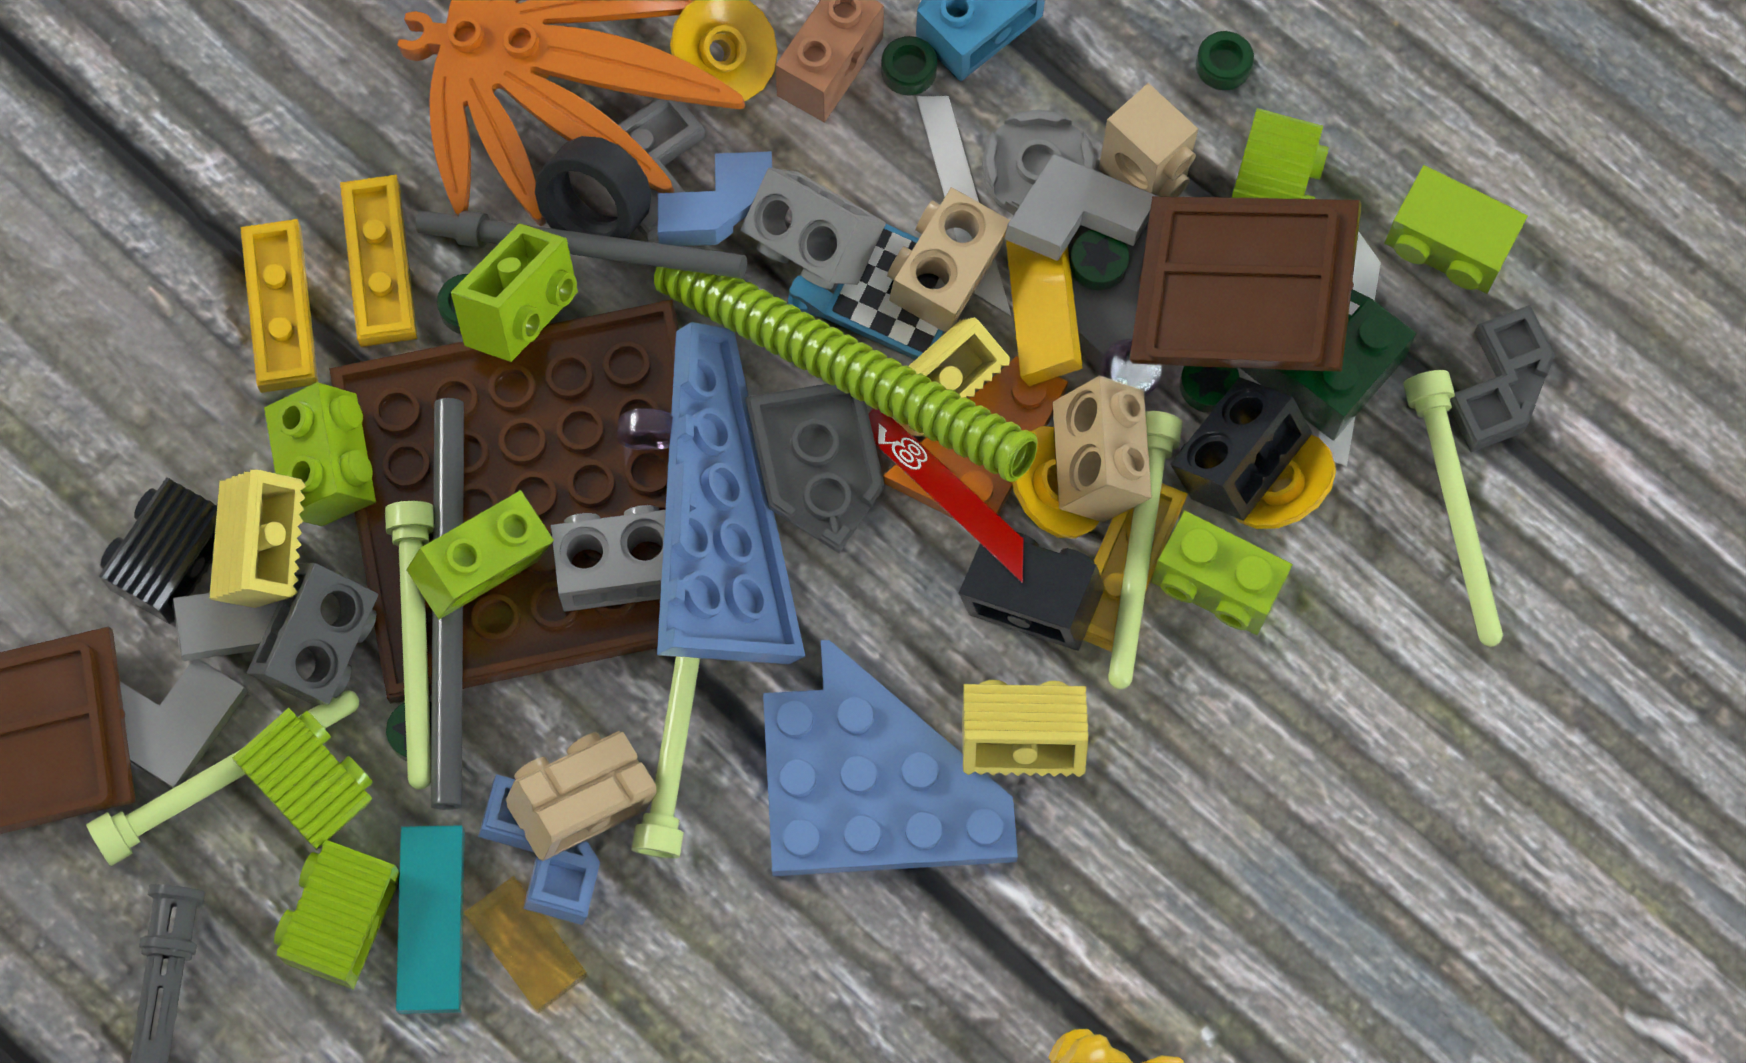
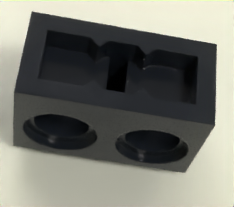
M1239 377L1225 396L1216 404L1213 411L1190 440L1184 444L1170 465L1192 500L1244 521L1308 440L1312 431L1292 396Z

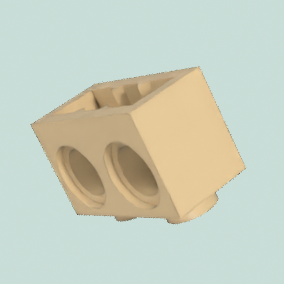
M951 187L941 204L932 200L926 207L915 231L922 235L913 250L903 246L893 261L887 277L894 280L889 301L946 333L956 324L1003 246L1007 225L1010 220ZM950 228H961L967 231L973 240L965 243L956 242L945 231ZM925 273L934 274L941 278L945 286L939 289H929L924 287L917 277Z
M1098 376L1053 401L1059 509L1106 522L1152 498L1144 390Z

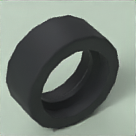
M581 136L566 142L545 164L536 178L535 196L539 211L552 229L627 239L649 213L652 195L647 176L636 159L621 146L601 137ZM568 172H581L594 178L604 186L615 202L618 217L604 216L593 211L583 203L572 188Z

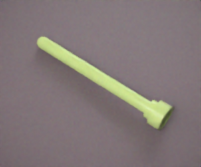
M1446 370L1420 373L1408 378L1403 383L1408 406L1416 409L1418 417L1424 418L1478 637L1482 644L1493 647L1501 642L1503 633L1447 411L1452 408L1450 399L1455 396L1450 374Z
M1145 411L1152 498L1135 506L1133 511L1108 674L1109 683L1116 689H1125L1132 682L1165 459L1172 457L1173 450L1180 446L1183 421L1179 417L1166 412Z
M401 501L385 507L386 533L392 535V543L399 546L408 782L413 788L422 790L431 784V729L425 598L406 569L418 550L429 542V534L434 529L433 505L427 502Z
M676 657L655 779L657 792L652 799L650 813L643 814L642 824H636L631 850L639 854L660 858H680L684 832L678 830L680 820L674 817L700 658Z
M344 690L337 698L332 697L329 705L319 704L308 710V712L326 729L355 712L359 707V697L353 691ZM239 751L127 815L123 811L113 816L106 812L87 823L86 826L108 864L113 866L132 855L131 847L141 842L138 836L246 775L232 759Z

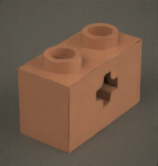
M820 0L775 65L777 96L825 123L882 40L884 5L876 0Z

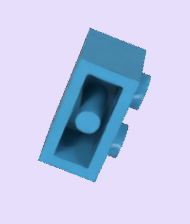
M921 0L917 8L916 37L927 41L935 50L937 59L961 82L1039 20L1044 13L1045 0Z

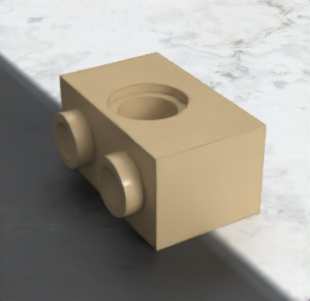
M1147 83L1107 119L1099 170L1104 175L1158 197H1179L1190 182L1187 174L1190 165L1196 157L1193 150L1199 128L1153 86Z

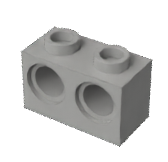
M768 168L740 231L759 241L756 249L765 256L783 263H788L790 259L803 267L801 272L803 278L820 287L832 289L834 283L858 285L886 222L797 171ZM790 208L792 213V221L790 227L787 230L785 225V216L788 209ZM835 234L837 248L832 256L829 250V243L832 235Z
M642 505L627 509L622 516L600 518L597 514L582 513L567 517L562 524L551 525L552 538L554 539L553 549L558 593L564 612L660 599L666 510H659L658 507L652 505ZM642 542H654L662 547L660 554L651 560L642 561L631 555L632 550ZM591 549L602 554L601 560L591 568L581 569L571 564L574 556L583 550Z

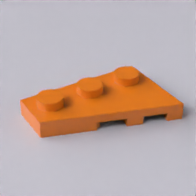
M1016 356L1009 362V366L1003 367L1001 373L993 376L992 381H988L983 385V389H979L975 396L969 399L974 401L976 406L982 405L989 409L991 414L997 413L1004 417L1006 422L1012 421L1019 425L1021 430L1032 431L1040 426L1048 425L1053 416V401L1064 396L1068 381L1056 377L1028 386L1020 377L1019 359ZM926 437L920 442L999 515L1013 489L1012 482L1000 478L999 473L993 474L987 471L984 465H976L969 460V457L964 458L956 454L954 449L943 447L939 444V441H932ZM897 464L883 475L885 485L953 518Z

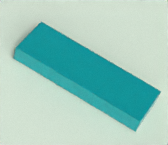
M462 825L401 827L396 1011L399 1014L461 1013L465 829Z

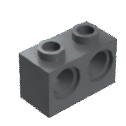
M317 563L297 564L299 570L294 575L299 581L293 586L298 593L291 598L279 601L246 674L308 703L329 705L332 697L337 698L343 692L350 679L352 666L348 662L357 642H363L374 626L377 613L372 608L379 594ZM328 593H332L340 605L339 616L331 625L321 615V603ZM304 648H308L315 658V669L306 680H303L298 675L295 667L296 658Z

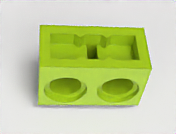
M520 490L421 547L406 571L440 620L537 563L554 539Z

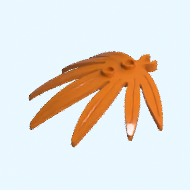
M451 0L446 24L433 22L427 14L422 12L406 13L404 20L409 30L423 32V34L414 41L399 39L397 44L403 57L412 61H421L433 54L437 55L430 88L431 135L439 172L451 205L458 216L462 211H468L471 143L465 108L469 106L482 143L503 181L521 206L539 226H543L546 223L537 204L535 196L536 178L530 160L510 117L494 95L497 89H503L530 114L567 141L581 136L601 137L621 146L636 159L647 176L649 187L659 193H674V188L671 180L652 157L607 115L571 91L547 80L549 76L613 91L664 100L731 109L745 108V102L740 93L702 69L667 52L609 33L576 27L547 25L678 16L685 6L694 0H528L522 3H517L520 0Z

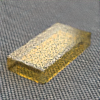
M512 876L466 910L464 914L539 1014L588 977V974L543 914L523 909L527 892L515 876Z

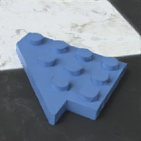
M821 640L823 690L763 693L773 876L1017 862L1013 797L986 773L979 775L977 772H973L967 775L963 772V754L830 640Z

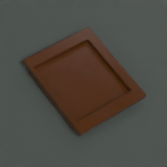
M1152 196L1142 274L1139 278L1140 288L1130 353L1131 363L1342 372L1351 290L1354 287L1353 273L1362 206L1360 200Z
M108 626L0 652V834L135 803L125 725V711L123 710L113 629Z

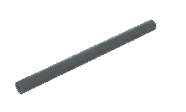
M443 398L434 402L433 540L463 524L464 402L455 398ZM463 606L440 620L432 610L431 808L439 810H453L462 807Z

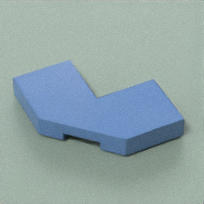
M772 151L715 154V191L658 193V242L674 246L717 245L733 233V226L747 216L767 169L772 168Z
M496 774L478 837L534 852L525 837L524 830L519 828L507 808L506 798L515 779ZM581 842L545 861L539 860L536 856L523 909L583 925L588 915L600 865L599 859L588 842Z

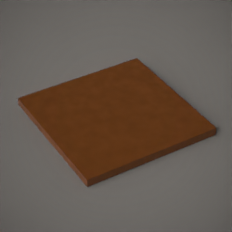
M672 299L547 324L541 330L538 337L530 342L512 362L466 347L462 341L329 368L332 386L356 393L358 404L363 414L362 427L368 459L373 470L372 483L376 503L354 513L367 587L379 594L372 609L377 613L374 627L386 695L390 704L405 701L399 546L392 543V535L386 533L385 507L401 501H423L433 505L434 402L443 398H455L464 402L463 523L520 490L551 536V525L562 524L567 517L576 514L592 513L599 515L600 518L624 515V512L629 508L642 505H652L658 507L659 510H666L676 331L679 330ZM652 432L655 437L669 439L658 442L657 447L645 444L629 445L633 440L627 437V435L643 436ZM433 532L429 534L428 543L433 541ZM642 542L632 550L631 555L638 560H651L660 554L662 547L654 542ZM552 543L537 563L463 605L462 689L656 649L658 647L660 599L564 612L558 593ZM591 549L583 550L574 556L571 564L581 569L591 568L601 560L602 554ZM425 600L429 696H431L432 609Z

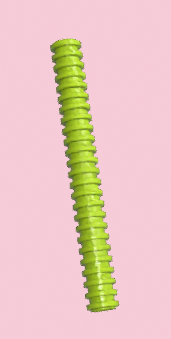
M656 267L654 285L657 291L664 295H669L670 298L679 303L683 302V305L696 310L697 313L705 317H710L712 321L719 325H724L725 328L732 332H737L741 337L747 340L751 339L754 344L765 347L767 351L774 355H779L780 358L789 363L793 362L798 368L807 370L809 374L817 378H822L829 385H836L837 389L846 394L850 393L853 398L859 401H865L866 405L879 409L881 413L888 417H894L899 423L903 425L909 424L910 429L918 433H924V436L932 441H939V444L947 449H954L956 454L964 458L969 457V460L978 466L984 465L987 471L993 474L999 473L1000 478L1008 482H1014L1031 467L1037 453V437L1028 430H1021V427L1012 421L1006 422V419L997 413L991 414L990 410L982 405L976 406L975 402L967 397L961 398L959 393L951 389L946 390L944 385L936 381L931 382L929 377L921 373L916 374L914 369L906 365L902 366L899 361L887 358L884 353L872 350V347L863 342L858 343V340L848 334L844 335L839 329L829 327V324L820 319L816 320L814 316L807 312H801L799 308L792 304L787 305L786 301L779 297H773L768 291L760 290L758 286L751 282H746L743 278Z

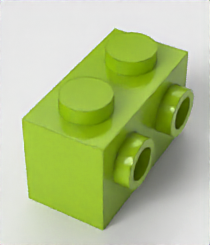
M519 223L451 291L464 346L512 362L530 342L538 337L541 330L578 293L567 238Z
M316 382L264 407L275 473L302 479L306 485L301 490L305 499L300 502L304 510L299 514L303 522L323 527L376 503L372 483L373 470L368 459L362 427L363 414L358 404L356 393Z
M1184 510L1157 561L1151 582L1161 587L1172 598L1185 603H1193L1213 613L1224 624L1238 630H1247L1258 636L1293 564Z

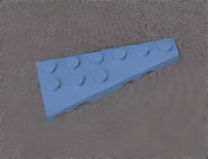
M691 322L676 331L657 655L791 664L805 657L775 515L774 511L770 510L749 420L745 401L746 397L749 396L735 332L727 328Z

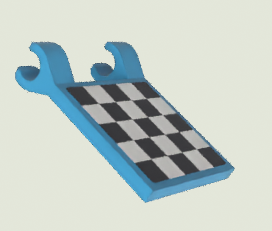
M888 224L885 225L858 285L838 284L832 294L827 289L809 282L802 276H797L789 290L788 304L796 306L801 312L825 318L915 360L943 334L942 330L889 301L894 280L887 277L888 271L902 247L905 246L913 250L919 238ZM925 273L917 277L918 281L929 289H939L945 286L941 278L934 274Z

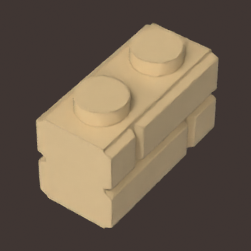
M617 731L601 739L597 732L590 733L574 742L567 749V756L552 763H549L546 757H540L527 763L515 773L514 777L516 780L506 798L507 808L519 828L524 830L525 837L539 860L545 861L647 810L657 792L656 784L643 763L637 760V753L624 732Z

